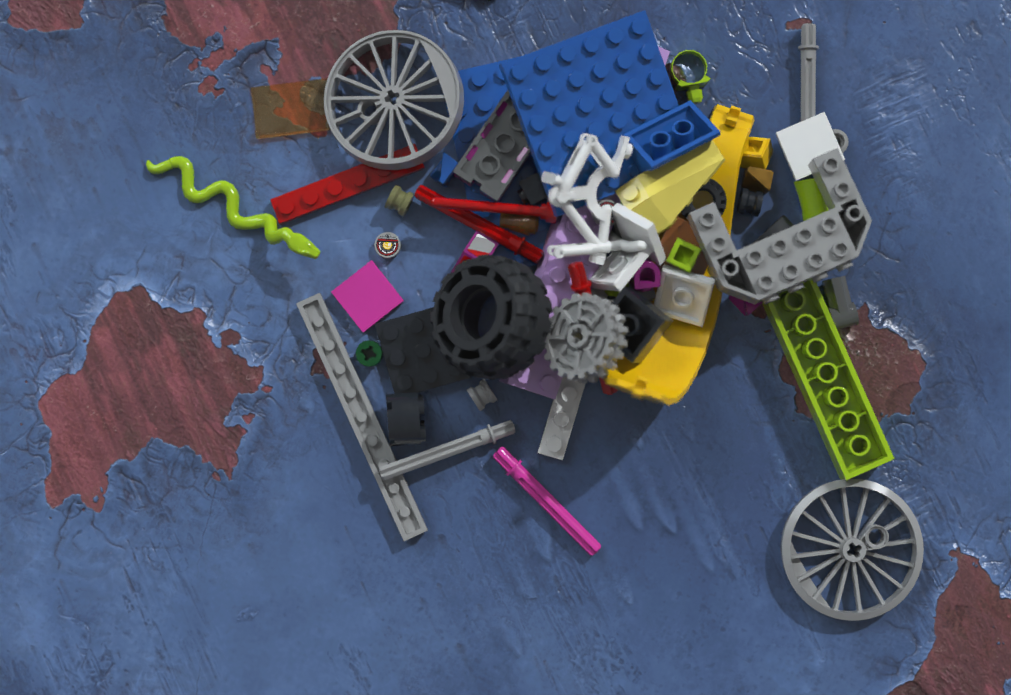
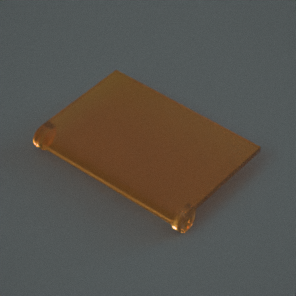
M328 78L251 87L256 139L331 130L324 110V91Z

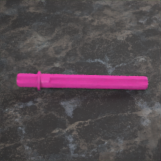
M504 447L499 448L493 454V458L507 471L506 475H511L590 556L599 551L601 544L521 465V460L517 461Z

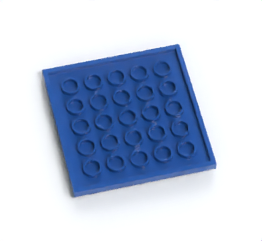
M645 10L499 65L540 178L544 171L562 175L579 142L581 134L595 135L598 142L612 159L616 153L621 135L623 136V134L679 106ZM589 154L573 187L586 186L589 177L599 167L591 154ZM632 156L628 159H623L620 175L617 178L605 177L599 183L596 192L597 201L615 194V190L643 173L638 171ZM542 182L548 197L550 189L555 185ZM585 199L570 201L575 209L586 205ZM550 203L555 217L565 214L561 207L553 206Z

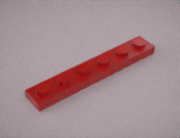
M414 143V149L416 152H418L416 144ZM409 146L394 151V158L410 155ZM388 154L383 155V156L378 157V158H387V157H388ZM421 163L406 169L383 170L360 164L270 199L281 225L423 170L425 167Z

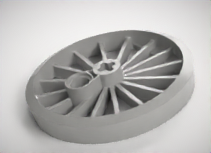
M404 30L377 32L352 44L342 53L332 67L324 91L326 119L339 145L357 161L383 170H400L414 167L438 154L455 134L464 108L463 84L453 61L430 39ZM398 43L412 44L414 46L397 81ZM386 44H392L391 85L376 50V47ZM420 47L424 48L429 60L405 82ZM372 50L386 88L357 60L360 56ZM355 63L382 91L344 77V74ZM432 66L434 67L437 77L411 87ZM342 81L377 96L336 97ZM439 83L444 94L413 95ZM397 97V103L392 105V98ZM409 102H446L450 117L447 118ZM335 103H359L356 111L336 119ZM369 106H376V111L371 116H365V110ZM406 109H412L447 124L441 133L434 138ZM402 113L432 141L418 152L414 149L401 115ZM395 115L398 117L411 151L410 155L400 158H394ZM361 117L364 122L345 139L339 129V125ZM389 117L388 157H373L371 154ZM378 124L364 153L351 145L371 125Z
M863 479L836 480L811 490L798 501L790 512L781 537L782 563L787 578L794 590L813 609L840 620L858 621L871 619L896 607L914 587L923 562L924 547L922 533L912 510L892 490L878 483ZM862 487L863 492L851 533L845 488ZM839 488L846 535L823 497V494ZM869 490L878 492L885 499L858 534ZM819 498L841 538L804 511L815 499ZM890 501L901 512L899 518L883 527L874 524ZM801 514L839 543L794 532L795 525ZM906 521L911 537L909 539L889 541L888 530ZM874 529H878L879 533H881V538L877 543H871L869 540V533ZM792 535L837 548L796 553L791 539ZM850 543L857 546L854 549V555L847 553V551L850 550ZM912 543L910 562L867 551L881 549L886 546ZM837 553L808 571L805 570L799 559ZM865 555L909 566L901 584L868 560ZM838 560L818 588H816L809 576ZM861 560L897 586V590L886 600H883ZM856 563L879 601L877 605L863 610ZM843 565L833 607L830 608L822 597L821 592ZM849 566L851 567L856 603L855 611L838 610Z

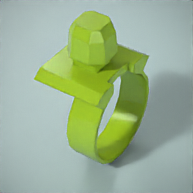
M694 50L682 51L674 57L670 67L672 79L677 83L675 90L683 91L688 89L686 92L688 101L691 100L694 104L702 102L703 98L702 89L699 88L707 85L711 79L705 76L707 73V63L699 52ZM683 54L698 56L705 67L703 78L695 83L679 81L673 72L675 59Z

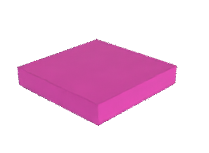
M372 260L331 291L363 333L404 302Z

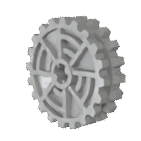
M584 292L582 296L577 293L572 294L571 300L564 298L561 300L562 306H555L552 310L554 315L552 318L549 317V321L552 322L551 333L546 335V346L544 349L547 350V353L544 357L546 361L551 362L550 368L553 371H558L559 376L564 378L568 376V379L577 380L580 383H587V380L595 383L598 382V377L604 379L610 369L615 370L618 367L616 361L624 357L621 351L623 347H627L628 343L627 340H624V335L628 333V328L623 326L626 319L624 315L618 314L619 307L614 304L611 305V301L605 298L602 299L597 295L592 296Z

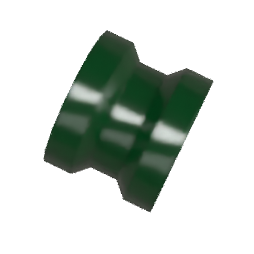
M370 340L363 341L356 349V358L364 366H376L383 358V351L378 343Z

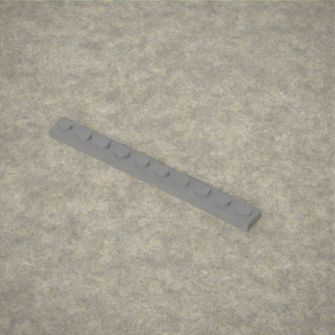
M321 293L296 303L403 541L428 531L404 475L401 474L387 480L381 479L379 468L397 460Z

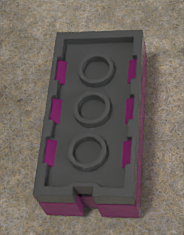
M508 90L453 170V175L470 187L475 183L480 187V194L492 202H499L531 155Z

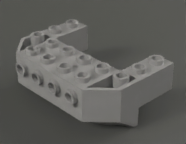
M838 148L813 158L808 164L828 207V211L747 247L736 250L715 202L689 213L687 220L709 266L707 271L710 277L715 279V285L720 292L754 305L761 301L764 304H768L779 299L778 294L788 290L789 294L802 289L804 287L803 283L811 279L815 283L829 276L827 272L836 268L840 272L853 266L852 261L860 254L872 220Z

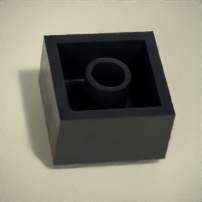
M624 287L611 304L619 307L618 314L624 315L626 319L623 326L628 328V333L624 335V340L628 341L627 347H623L621 352L631 363H642L672 324L673 320L634 288Z

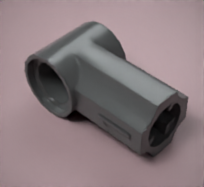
M845 276L822 281L828 310L837 330L858 325L859 316L857 308L851 302Z

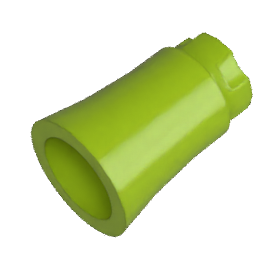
M814 178L793 182L798 194L803 221L828 211V207Z

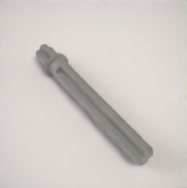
M812 23L802 25L801 46H798V50L801 51V122L816 116V50H819V46L816 45V25Z
M511 420L492 427L488 424L486 425L487 428L481 429L476 433L381 466L379 468L381 479L393 478L481 445L496 444V440L514 434L516 432L515 426Z

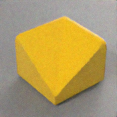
M749 137L740 166L746 169L749 166L766 169L773 154L771 139Z

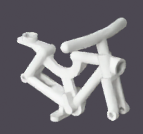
M583 133L580 135L579 142L561 176L546 171L543 172L541 181L555 185L549 191V202L553 206L562 208L587 241L585 243L550 245L547 248L549 255L559 259L570 256L590 255L588 261L604 265L606 254L611 251L638 252L646 249V243L642 240L629 242L621 239L612 230L609 235L612 208L607 204L602 207L599 206L596 198L599 183L605 177L617 178L620 175L623 159H628L631 156L633 146L628 143L630 137L620 136L616 153L611 159L595 135ZM589 154H591L599 167L589 177L586 186L573 187ZM585 199L591 214L600 220L598 238L570 201Z

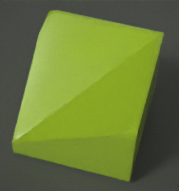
M677 238L666 262L690 273L702 249Z

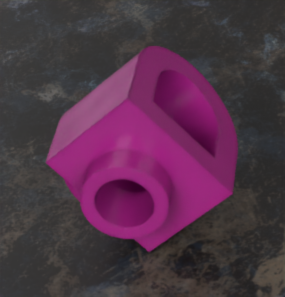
M647 258L629 280V284L641 292L651 291L653 287H660V270L651 259Z

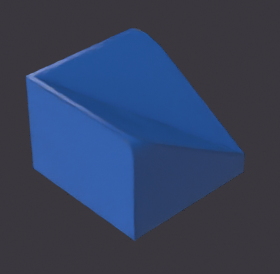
M443 152L442 160L432 171L430 177L443 187H446L454 177L453 170L458 162Z

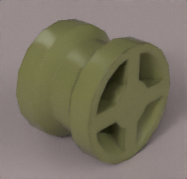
M395 185L386 201L385 208L389 210L394 209L398 211L400 216L404 217L415 197L414 193H406L402 191L400 186Z

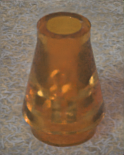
M501 213L499 225L501 228L530 236V234H537L539 217Z

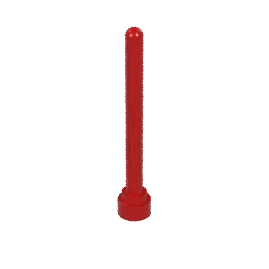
M433 197L430 201L431 206L435 208L538 216L540 219L545 220L546 223H556V217L553 214L549 201L541 206Z

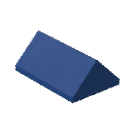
M690 100L623 134V136L630 137L628 143L633 146L631 156L638 171L645 172L652 171L720 136V131Z

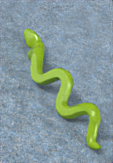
M174 156L156 165L151 163L150 160L146 161L147 170L152 174H162L173 168L181 169L182 191L184 197L190 202L203 203L217 194H225L227 199L226 217L230 225L235 229L251 230L264 228L265 239L271 245L285 241L288 248L294 253L312 259L319 257L320 250L304 235L294 233L288 227L277 229V220L273 215L263 213L249 217L240 216L239 193L233 184L220 180L212 183L205 189L196 190L194 187V168L188 158Z

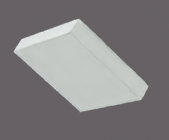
M825 112L775 133L795 181L812 175L808 167L811 160L838 148L843 160H845Z
M616 203L612 207V214L622 239L629 242L644 241L653 251L648 258L658 265L665 262L666 255L654 223L625 206Z
M647 245L645 250L638 252L612 251L605 260L604 265H601L589 279L592 283L591 286L593 289L621 291L653 251Z
M664 264L660 276V287L657 289L654 305L669 318L703 327L715 279L693 272L689 273Z

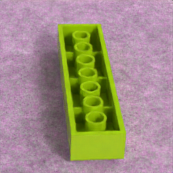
M811 279L803 283L804 287L790 294L786 290L778 294L779 299L768 304H764L762 301V304L840 479L848 480L894 460V456L818 285Z

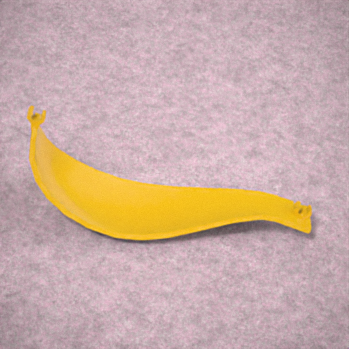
M717 104L714 106L709 120L720 131V136L712 140L725 161L711 179L718 182L725 191L727 202L721 218L731 236L739 168L755 119L753 115L741 112V108L732 105L731 108ZM699 191L693 196L692 204L696 210L713 203V197L707 191ZM681 212L677 216L684 220H687ZM664 232L658 235L660 242L664 235ZM706 269L704 276L710 277ZM714 283L703 327L672 319V324L642 363H631L625 357L616 361L618 367L615 370L610 369L608 375L604 378L606 384L639 399L643 398L665 405L679 402L696 378L704 360L715 328L723 292H720ZM653 287L656 294L658 287Z

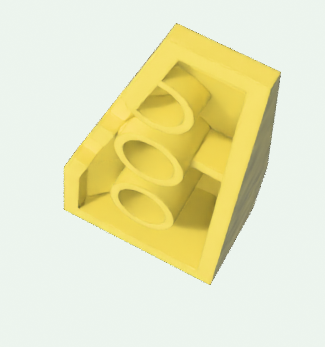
M711 140L652 171H645L615 190L623 206L653 222L658 235L673 226L677 221L676 217L686 205L689 206L694 200L692 197L702 185H706L725 159L714 141Z

